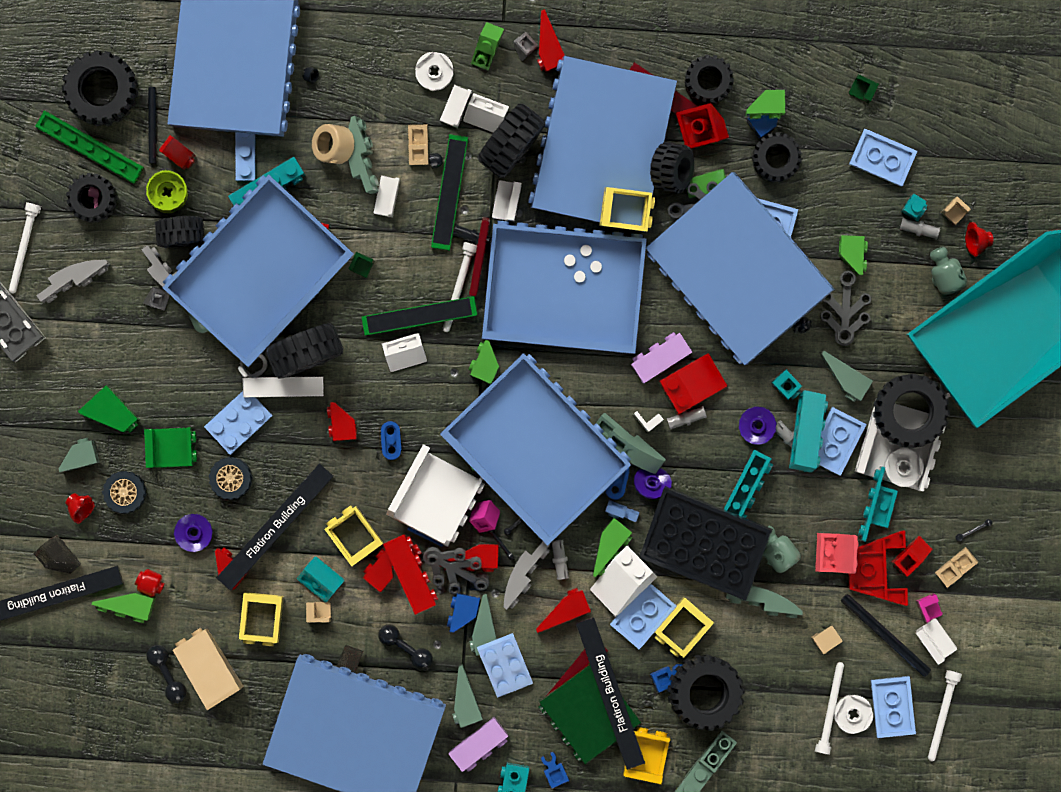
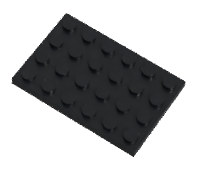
M665 486L639 558L746 601L773 529Z

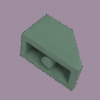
M88 438L77 440L78 444L72 445L59 467V472H66L100 463L94 440L89 441Z

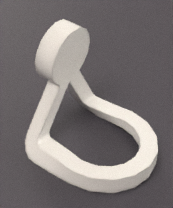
M263 354L258 356L263 361V367L260 371L250 374L246 370L244 363L240 361L241 366L238 367L240 373L244 377L248 376L249 378L261 376L268 366L267 359Z

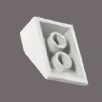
M626 546L611 561L603 575L598 578L590 590L617 617L657 576Z

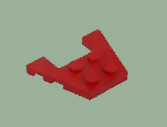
M905 530L859 546L857 549L858 565L856 573L848 574L849 589L908 606L907 588L887 589L886 549L906 548Z

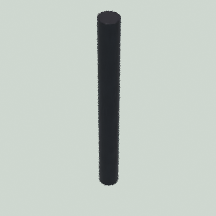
M148 87L149 164H156V87Z

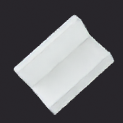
M454 85L440 121L458 128L472 95V90H466Z
M473 93L463 121L494 133L501 122H503L509 106Z
M381 176L374 214L393 218L400 184L399 178Z
M499 181L492 218L510 222L515 221L521 183Z
M419 333L382 344L390 372L427 361Z
M638 412L633 414L647 432L664 420L660 414H657L646 423Z
M936 618L916 630L917 636L938 665L957 650L956 645Z

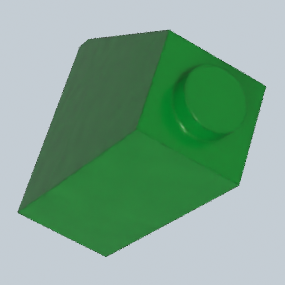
M108 385L102 388L78 411L81 415L122 432H132L138 426L137 422L140 420Z

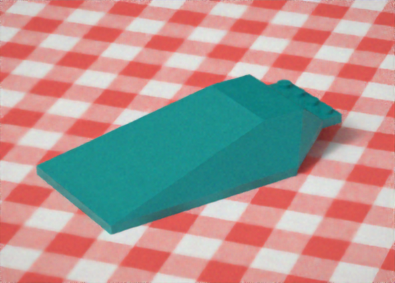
M1061 230L1043 233L906 334L975 429L1061 366Z

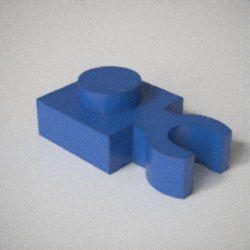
M676 664L671 671L666 666L650 674L657 692L668 689V685L672 683L670 680L671 675H675L677 672L675 670L678 665L682 666V664Z
M552 751L550 752L552 756L551 761H546L544 756H541V760L544 765L548 766L544 773L551 788H554L569 781V778L562 763H555L556 755Z

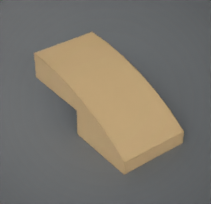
M427 124L408 125L409 165L428 164Z
M965 547L935 573L948 588L961 578L964 573L975 566L978 561L968 548Z

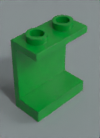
M192 427L144 429L146 468L194 466V462H197V451L193 447V443H196V431H193Z

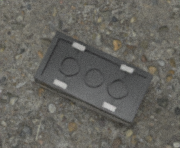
M0 282V347L12 361L17 362L27 354L26 351L38 345L46 337Z

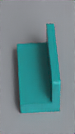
M316 556L297 577L298 581L325 603L344 582L340 575Z

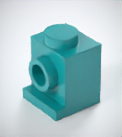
M912 194L901 212L918 222L927 209V201Z
M787 369L771 382L787 400L790 397L793 400L801 393L799 390L802 387L801 384ZM785 383H789L791 385V388L789 390H786L784 388Z

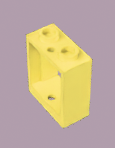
M604 187L600 226L648 231V228H651L652 217L649 215L650 209L654 208L655 197H652V193ZM613 193L645 197L641 226L610 222Z
M357 506L346 508L342 511V517L338 520L334 517L326 523L328 527L325 528V531L351 566L383 544V541ZM353 514H356L374 538V541L354 556H351L333 529Z
M248 592L243 594L239 639L243 640V643L255 644V641L263 642L262 645L274 646V643L279 642L284 596ZM249 602L276 604L273 637L245 634Z
M683 597L675 609L657 628L655 638L663 645L665 643L670 645V651L675 656L679 657L681 655L684 658L714 622ZM685 607L704 626L682 650L664 635L662 631L677 613Z

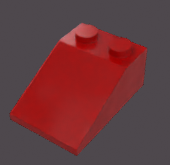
M709 353L659 381L677 414L684 412L727 387Z

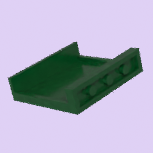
M590 663L549 695L539 699L541 704L538 706L545 716L548 714L551 717V725L556 731L560 730L564 735L561 737L567 746L571 745L574 748L573 754L579 762L583 760L585 764L617 741ZM623 698L632 727L635 728L641 722Z

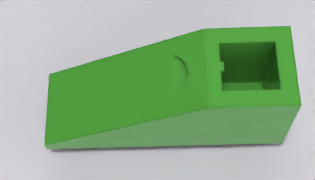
M615 518L611 520L601 533L593 572L594 577L597 575L602 576L607 568L605 565L608 561H612L620 553L618 549L622 545L626 546L632 539L630 536L632 532Z
M137 592L94 601L91 605L96 606V610L107 612L108 609L115 611L114 615L125 618L128 615L133 617L132 620L144 623V620H150L156 598Z

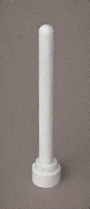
M26 202L27 218L9 287L10 293L17 291L35 216L37 217L38 213L40 214L41 206Z
M464 242L462 249L465 255L451 300L460 298L472 256L474 257L477 251V245ZM453 320L444 322V332L450 331Z
M842 662L836 665L821 741L819 740L818 744H816L815 752L830 755L829 737L844 669Z
M947 670L945 675L947 687L928 755L929 761L936 759L954 687L961 680L962 674Z

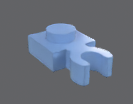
M611 500L608 501L605 512H608L609 516L613 518L625 517L631 521H637L638 511L628 509L627 506Z

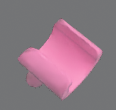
M90 187L88 196L94 198V208L98 207L101 191L96 187Z

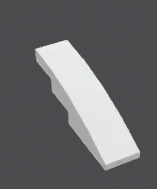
M323 377L243 378V397L323 396Z

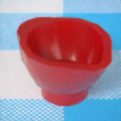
M970 222L965 236L968 251L977 257L987 247H991L993 245L992 233L986 232L984 229L977 227L976 223Z
M77 493L70 495L65 502L71 519L77 524L84 521L95 507V503L90 496H79Z

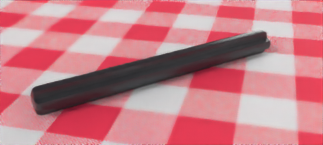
M845 594L842 597L841 602L922 676L926 677L930 673L931 669L849 594Z

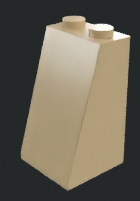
M199 628L191 633L193 637L186 641L183 638L177 642L173 652L205 708L209 710L244 686L209 630Z

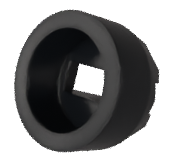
M307 67L303 70L305 72L304 75L302 74V77L305 81L315 83L318 80V69Z
M428 154L432 169L442 165L443 158L440 154Z

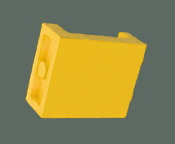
M637 727V730H633L645 764L628 770L624 766L623 776L661 784L671 738L665 732L656 731L654 734L649 733L647 728Z

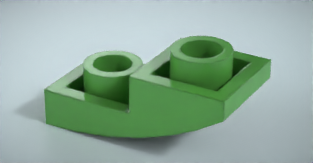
M720 169L692 177L690 183H696L701 191L708 194V183L715 181L719 184L726 178L725 171ZM715 184L709 185L710 190L716 187ZM694 185L691 186L690 191L696 192L697 187ZM688 192L689 198L696 197L695 195H691Z

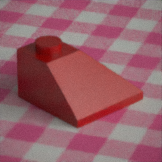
M711 103L676 112L684 144L690 148L729 138L724 118Z

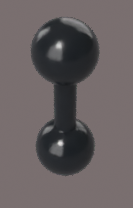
M387 624L381 627L378 638L383 645H397L412 656L411 662L416 669L426 670L432 665L433 656L429 650L424 648L415 650L400 639V632L394 625Z
M161 645L150 647L146 655L147 661L152 666L159 667L168 684L165 689L166 698L172 703L183 701L187 695V689L183 683L174 681L166 665L168 660L166 648Z

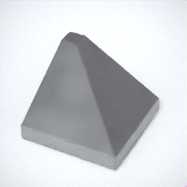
M527 32L513 42L521 61L538 47V44Z
M152 287L143 304L165 311L170 294L162 289Z

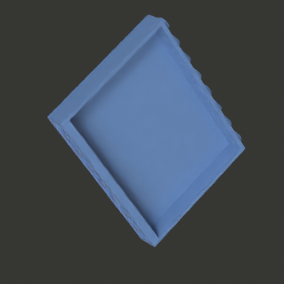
M181 0L168 125L179 128L284 137V132L287 131L288 127L286 113L290 109L288 94L292 90L290 75L294 71L292 55L294 56L296 53L294 37L298 34L296 18L300 15L298 0Z
M564 56L562 60H558L556 71L560 72L558 79H554L552 90L556 91L554 98H550L548 109H551L550 117H546L544 128H547V133L541 139L540 146L543 147V152L537 158L536 165L539 166L538 173H534L532 184L535 185L534 192H530L528 203H531V208L600 223L604 187L649 192L653 195L654 186L651 182L650 165L656 148L663 144L677 81ZM613 193L610 222L641 226L645 197Z
M735 172L730 173L646 247L648 257L653 262H658L661 266L659 268L666 277L669 275L673 280L672 285L677 291L681 290L686 295L684 297L686 302L690 306L694 305L697 308V315L703 321L705 319L710 324L708 326L715 335L719 334L723 339L721 343L726 349H731L735 353L733 357L739 364L748 365L835 290Z
M263 175L255 183L257 187L254 191L250 189L242 197L244 201L240 205L236 203L229 211L231 215L227 219L223 217L217 223L216 227L218 229L213 234L209 232L203 238L205 243L200 248L196 246L189 253L192 257L187 262L183 260L176 267L177 273L174 276L170 274L163 281L165 285L162 287L247 367L254 362L354 255L270 175L267 177Z
M498 221V224H493L482 339L635 354L646 238H643L641 234H631V237H625L624 233L612 232V235H604L605 231L593 230V233H585L586 229L574 228L573 232L566 231V227L555 226V230L547 229V225H536V228L528 227L527 223H517V226H512L507 221ZM583 245H589L592 248L590 255L583 256L580 249ZM567 255L575 257V264L573 266H567L564 263V258ZM594 261H599L602 265L601 270L597 273L593 272L590 268L591 263ZM577 271L585 273V280L583 282L575 281L574 275Z
M523 353L440 435L548 546L631 466L629 463L631 459L624 451L619 453L615 447L618 445L610 437L606 439L602 435L604 431L598 424L593 426L588 421L591 417L584 410L579 411L575 407L577 403L570 396L566 398L561 393L564 389L557 382L553 384L548 379L550 375L543 368L539 370L535 366L537 361L530 354L526 356Z
M300 654L297 658L262 765L341 792H417L446 704H443L441 700L436 698H426L419 692H408L401 686L394 687L388 685L384 680H373L366 674H356L346 667L338 668L328 661H318L311 655Z

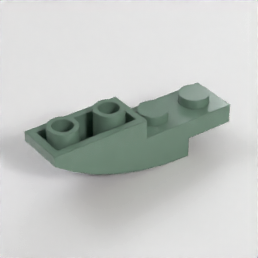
M353 116L348 128L354 138V150L349 158L353 178L362 180L367 193L374 194L379 192L377 188L379 183L376 176L372 174L371 160L366 157L373 154L371 149L373 143L370 137L366 135L365 130H367L364 120Z
M606 413L602 414L596 422L604 431L602 435L606 439L610 437L618 445L615 447L619 453L624 451L631 459L629 462L635 466L656 474L666 461L664 457L638 435L635 437L630 435Z
M752 586L746 600L749 601L748 605L760 606V603H763L762 610L767 611V615L778 616L779 612L786 613V617L797 618V615L803 614V611L788 599L757 586ZM726 593L725 598L730 599V603L741 604L742 599Z
M721 731L688 771L675 792H700L737 742Z

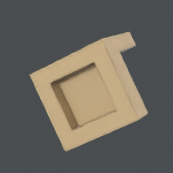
M955 197L941 213L956 225L971 209L959 197Z
M330 602L306 603V622L331 621Z
M833 626L811 637L823 654L843 642Z

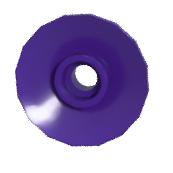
M755 406L749 408L742 414L739 420L741 436L751 444L761 445L767 443L776 432L777 423L775 416L764 407ZM758 422L762 423L761 429H757L756 424Z
M661 468L656 474L639 469L634 476L636 490L646 498L658 499L661 497L665 486L671 488V478Z
M189 514L183 516L177 522L174 536L181 548L186 551L196 552L208 546L212 539L213 531L211 524L205 517L199 514ZM192 529L197 530L198 533L196 536L191 535Z

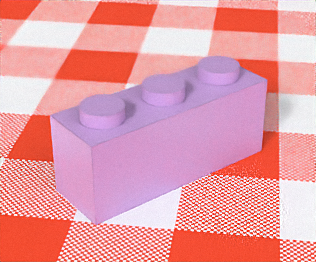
M673 332L665 338L666 342L662 345L656 343L648 348L650 351L648 354L643 355L641 353L632 359L634 363L631 366L643 384L692 353L680 333L676 335Z
M493 717L450 750L448 754L462 772L464 770L469 772L477 765L475 763L480 758L484 760L492 754L491 750L495 746L498 748L503 746L507 742L508 734L497 719Z

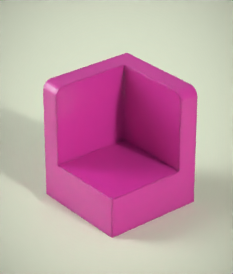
M491 500L475 503L469 522L479 533L494 530L500 510Z
M933 593L916 600L924 622H931L930 620L942 615L936 594Z

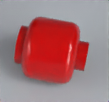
M146 569L144 572L140 571L135 581L137 591L149 597H154L157 593L161 594L165 583L162 582L163 577L161 574L150 569Z

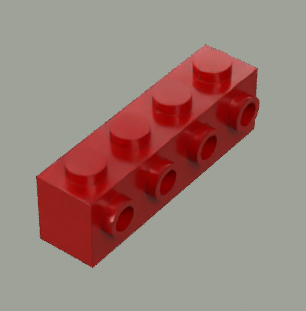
M403 534L384 543V548L414 614L416 615L437 605L436 600H438L436 592L434 589L430 590L427 584L430 582L426 571L422 573L420 565H422L421 559L418 554L414 555L412 551L414 544L411 537H406Z

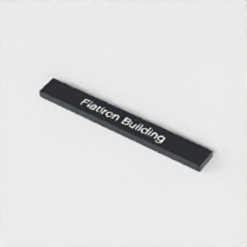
M319 463L216 579L231 591L334 476Z
M119 566L0 600V621L124 584Z
M592 617L576 623L626 769L645 764L595 618Z

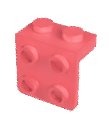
M817 533L815 571L855 574L858 565L857 536Z

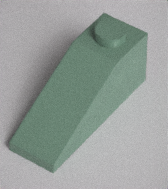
M822 351L820 355L842 391L846 393L845 397L853 402L856 400L861 401L873 381L826 351Z
M487 593L482 596L472 635L473 640L469 641L471 651L475 652L476 656L480 655L477 647L497 640Z
M463 664L459 665L455 713L452 714L455 724H460L461 728L483 720Z

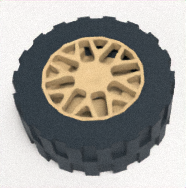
M234 457L220 459L210 470L209 484L212 487L211 489L217 496L223 499L242 497L248 492L252 484L251 470L241 459Z
M128 471L112 474L106 480L103 486L104 490L102 491L104 502L114 512L131 513L139 509L147 495L144 481L140 476Z

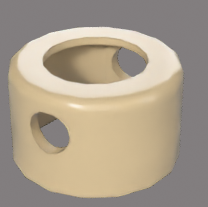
M323 124L313 135V154L322 162L343 164L349 160L353 153V134L344 126ZM332 136L333 145L329 151V141Z

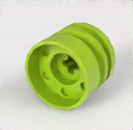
M165 170L155 173L149 179L146 186V195L156 210L162 213H174L185 205L188 198V189L184 179L178 173ZM166 188H167V190H171V189H172V190H173V191H171V195H172V196H171V197H168L167 195H166V196H163V195H164V189H166Z

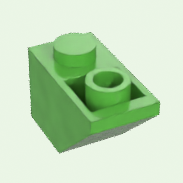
M486 22L479 36L471 64L489 71L504 31L503 28Z
M765 90L745 111V116H750V119H761V116H769V119L781 118V115L785 114V90Z
M841 235L839 237V257L857 276L863 275V272H866L867 260H864V252L867 253L868 242L864 241L865 236Z
M485 340L484 343L480 342L476 351L479 356L476 361L472 360L468 370L471 371V376L492 384L499 365L490 342Z

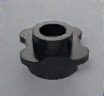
M807 317L801 318L794 324V333L799 332L802 334L809 331L810 327H812V321H808Z

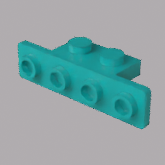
M880 466L879 470L876 469L874 472L873 480L876 481L875 486L870 488L868 499H871L869 507H865L863 517L866 518L865 523L860 526L858 536H861V541L866 542L870 524L886 528L889 526L898 491L881 486L885 471L883 466Z

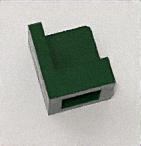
M858 74L851 86L849 95L870 103L879 83Z
M356 252L348 269L368 278L375 260Z

